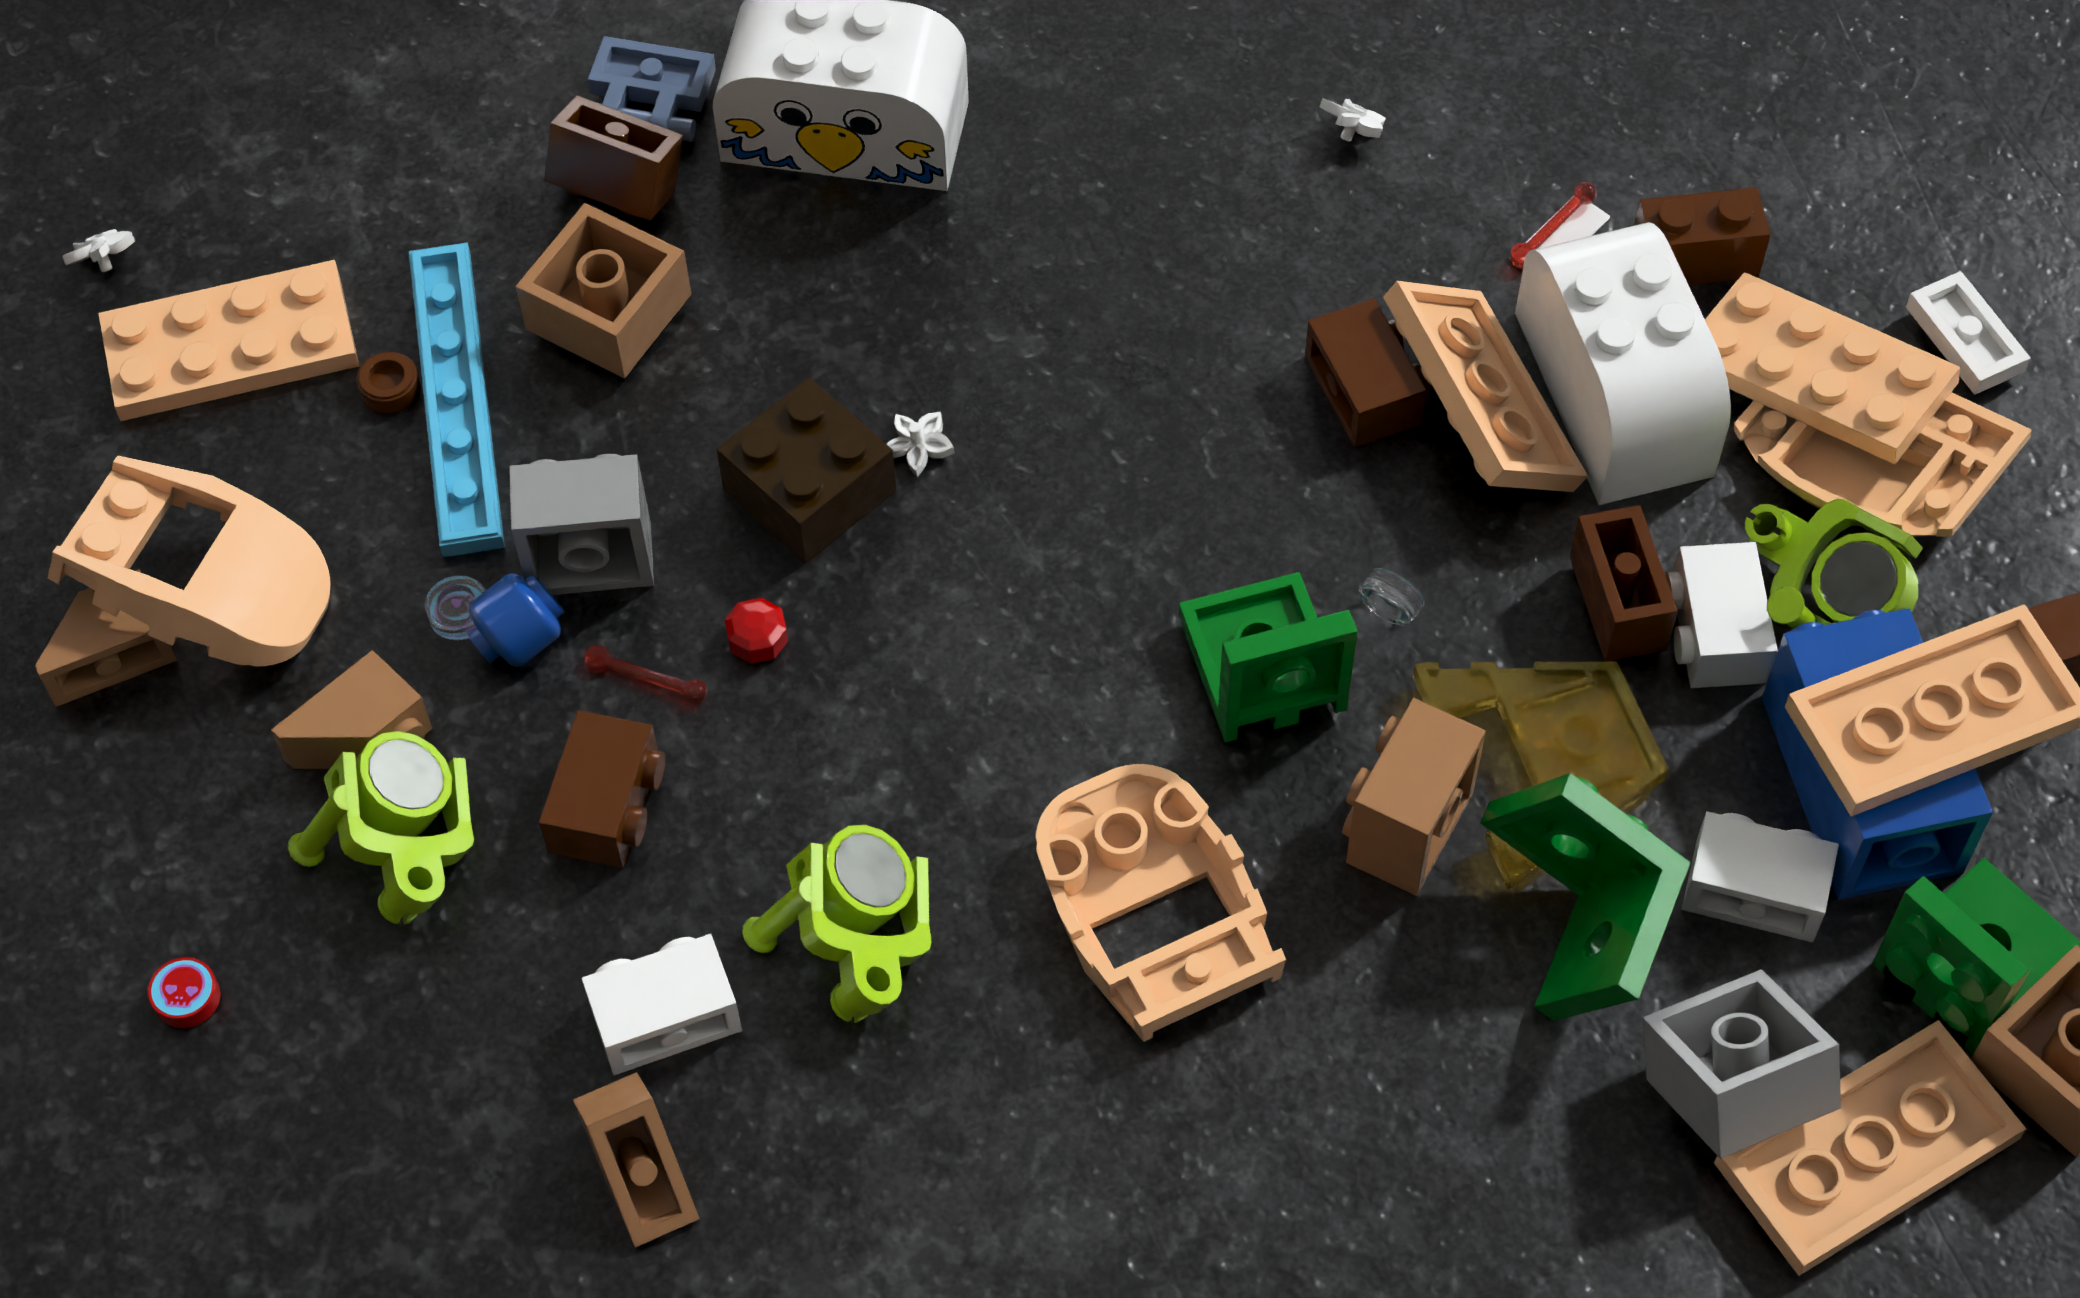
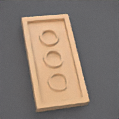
M335 260L98 313L114 406L120 421L359 367L341 279Z
M1745 272L1705 319L1719 349L1729 389L1892 464L1897 463L1959 383L1960 366Z
M1396 281L1383 298L1395 318L1397 330L1407 339L1420 362L1423 376L1434 387L1448 412L1447 417L1450 424L1459 432L1471 453L1475 469L1479 475L1486 480L1489 486L1574 492L1588 475L1482 292Z
M2024 604L1792 692L1788 696L1785 709L1852 817L2080 728V687Z
M1938 1020L1841 1078V1109L1722 1159L1717 1156L1714 1164L1798 1276L2017 1142L2024 1134L2026 1128Z

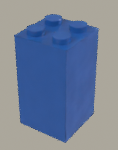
M1910 608L1888 613L1883 610H1870L1857 615L1852 620L1827 625L1819 622H1810L1784 633L1762 696V702L1812 833L1822 840L1839 844L1831 882L1837 900L1913 885L1922 876L1932 881L1963 874L1993 814L1976 769H1972L1851 817L1785 709L1788 696L1792 692L1924 643Z

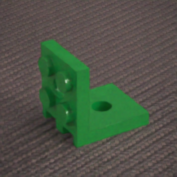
M1300 572L1179 603L1178 616L1225 743L1237 740L1238 727L1270 719L1274 730L1299 723L1300 710L1331 703L1335 714L1347 711L1358 633L1349 610L1317 618Z
M1572 773L1489 801L1480 824L1578 895L1534 1007L1553 1021L1638 1000L1691 862L1649 832L1647 825L1642 820L1625 814L1601 796L1598 789L1591 782L1574 776Z
M1983 858L1944 893L1924 876L1906 890L1872 965L1881 973L1888 968L1898 980L1913 988L1916 994L1912 1001L1932 1019L1937 1014H1940L1950 1027L1965 1035L1968 1039L1964 1048L1974 1055L1987 1029L2075 945L2080 947V941L1986 858Z

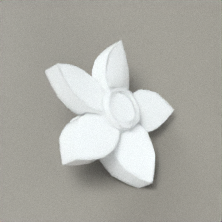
M1323 98L1319 106L1328 113L1338 117L1335 124L1345 126L1340 136L1343 140L1351 141L1355 131L1367 137L1379 138L1381 135L1382 126L1386 118L1374 111L1353 104L1350 99H1345L1341 106Z
M116 229L91 236L85 242L73 243L75 250L62 255L66 265L82 262L91 257L93 262H98L101 272H105L113 268L108 254H117L125 250L135 240L132 232H117Z
M941 412L925 414L919 419L918 423L908 417L895 415L894 425L900 437L889 441L887 445L893 449L894 458L907 455L909 469L917 477L925 468L928 456L931 458H944L955 453L950 440L941 433L943 428Z

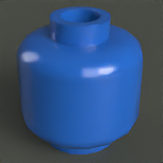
M508 573L470 604L469 615L476 627L468 632L467 635L490 663L501 656L508 664L521 667L559 637L561 624L558 617L564 613V610L533 573L526 579L520 574Z

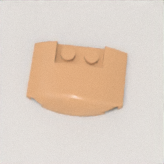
M1952 392L1896 464H1892L1755 400L1734 423V432L1740 441L1744 440L1755 461L1782 486L1812 506L1820 509L1827 502L1834 499H1845L1912 536L1952 537L2028 442L2032 429Z

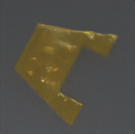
M1423 662L1414 665L1413 680L1423 702L1457 718L1493 707L1498 709L1533 786L1572 773L1574 776L1591 782L1598 789L1601 796L1623 811L1666 779L1669 768L1617 662H1534L1533 668H1497L1495 662H1471L1470 669H1439V662ZM1487 829L1485 841L1507 889L1518 886L1541 869Z

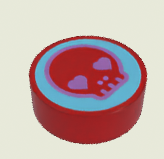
M190 957L173 959L163 964L154 973L148 986L149 1001L157 1016L165 1024L175 1028H190L206 1021L217 1009L221 996L220 986L210 967L201 960Z

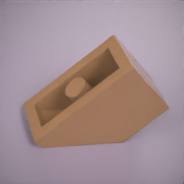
M88 588L78 592L35 666L55 707L177 661L172 645L148 636L149 626L120 610L115 617L93 605L95 590Z
M372 650L271 729L284 761L292 769H330L342 752H353L357 758L366 744L382 733L401 731L424 739L425 734L432 730V726L422 697Z
M637 1072L573 1099L597 1162L635 1247L700 1219L653 1098Z

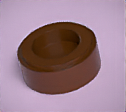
M383 352L368 358L359 368L356 377L363 402L367 407L379 413L402 411L413 404L420 393L421 385L416 366L410 358L401 353Z

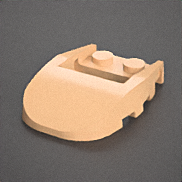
M122 456L115 458L111 472L63 544L56 546L54 549L48 573V579L58 585L63 577L67 575L95 590L93 605L115 617L121 610L149 626L148 636L172 646L178 637L206 645L208 656L238 665H251L255 667L278 664L298 654L306 646L325 614L330 597L329 570L320 548L303 528L261 500L212 475ZM192 503L221 513L220 520L226 523L184 590L149 575L130 570L171 505L186 509L187 505Z
M1132 764L1109 770L1065 790L1054 798L1039 819L1036 829V850L1058 914L1084 972L1142 1041L1145 1042L1153 1038L1154 1031L1269 978L1272 982L1281 979L1286 958L1282 948L1272 951L1264 930L1267 917L1266 908L1258 888L1254 889L1243 865L1244 854L1233 835L1225 836L1208 816L1209 806L1187 781L1181 779L1178 774L1159 766ZM1208 878L1230 915L1229 917L1118 968H1113L1094 934L1093 928L1201 879Z

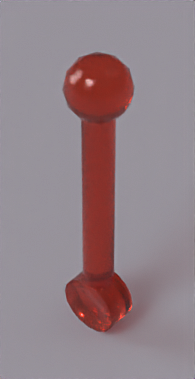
M1589 182L1578 184L1574 190V197L1527 243H1517L1512 247L1511 264L1514 267L1523 269L1526 255L1530 250L1538 249L1582 204L1588 205L1594 202L1597 197L1596 187Z
M602 645L591 646L585 652V663L591 672L601 673L609 669L682 693L690 703H700L707 697V686L700 679H691L686 682L610 657L609 651Z

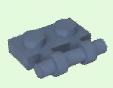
M604 36L588 77L590 94L604 96L601 105L682 134V141L692 142L696 131V121L694 119L676 117L679 109L701 113L716 71L714 54ZM629 101L655 105L653 112L627 108Z

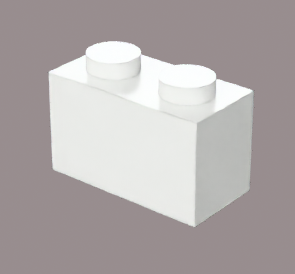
M1756 542L1681 546L1673 572H1666L1665 576L1678 610L1679 626H1676L1674 630L1675 658L1678 664L1687 665L1690 687L1766 684L1778 650L1772 620L1767 612L1768 600Z
M1706 811L1696 841L1681 910L1813 943L1826 912L1839 844L1822 840L1816 834L1806 830L1791 829L1785 831L1757 824L1752 819L1741 814L1725 813L1720 815Z
M711 934L697 939L693 937L678 938L665 944L656 953L632 961L629 959L613 960L599 967L594 974L582 977L589 1005L613 1075L742 1031L737 1004Z

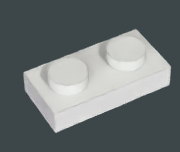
M1961 271L1910 293L1906 305L1907 310L1948 362L1960 366L1959 376L1974 395L2026 371L2031 359L2030 356Z

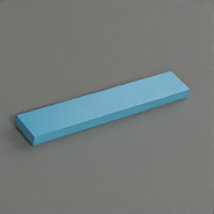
M468 242L409 251L441 553L443 557L505 548L472 261Z

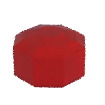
M764 598L738 602L724 620L731 654L750 664L775 659L788 643L782 608Z

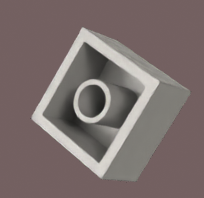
M602 454L590 459L568 461L542 459L530 464L510 466L511 531L525 579L533 573L552 595L654 586L651 521L637 454L624 456Z
M1762 969L1643 1017L1647 1081L1720 1159L1841 1109L1839 1044Z

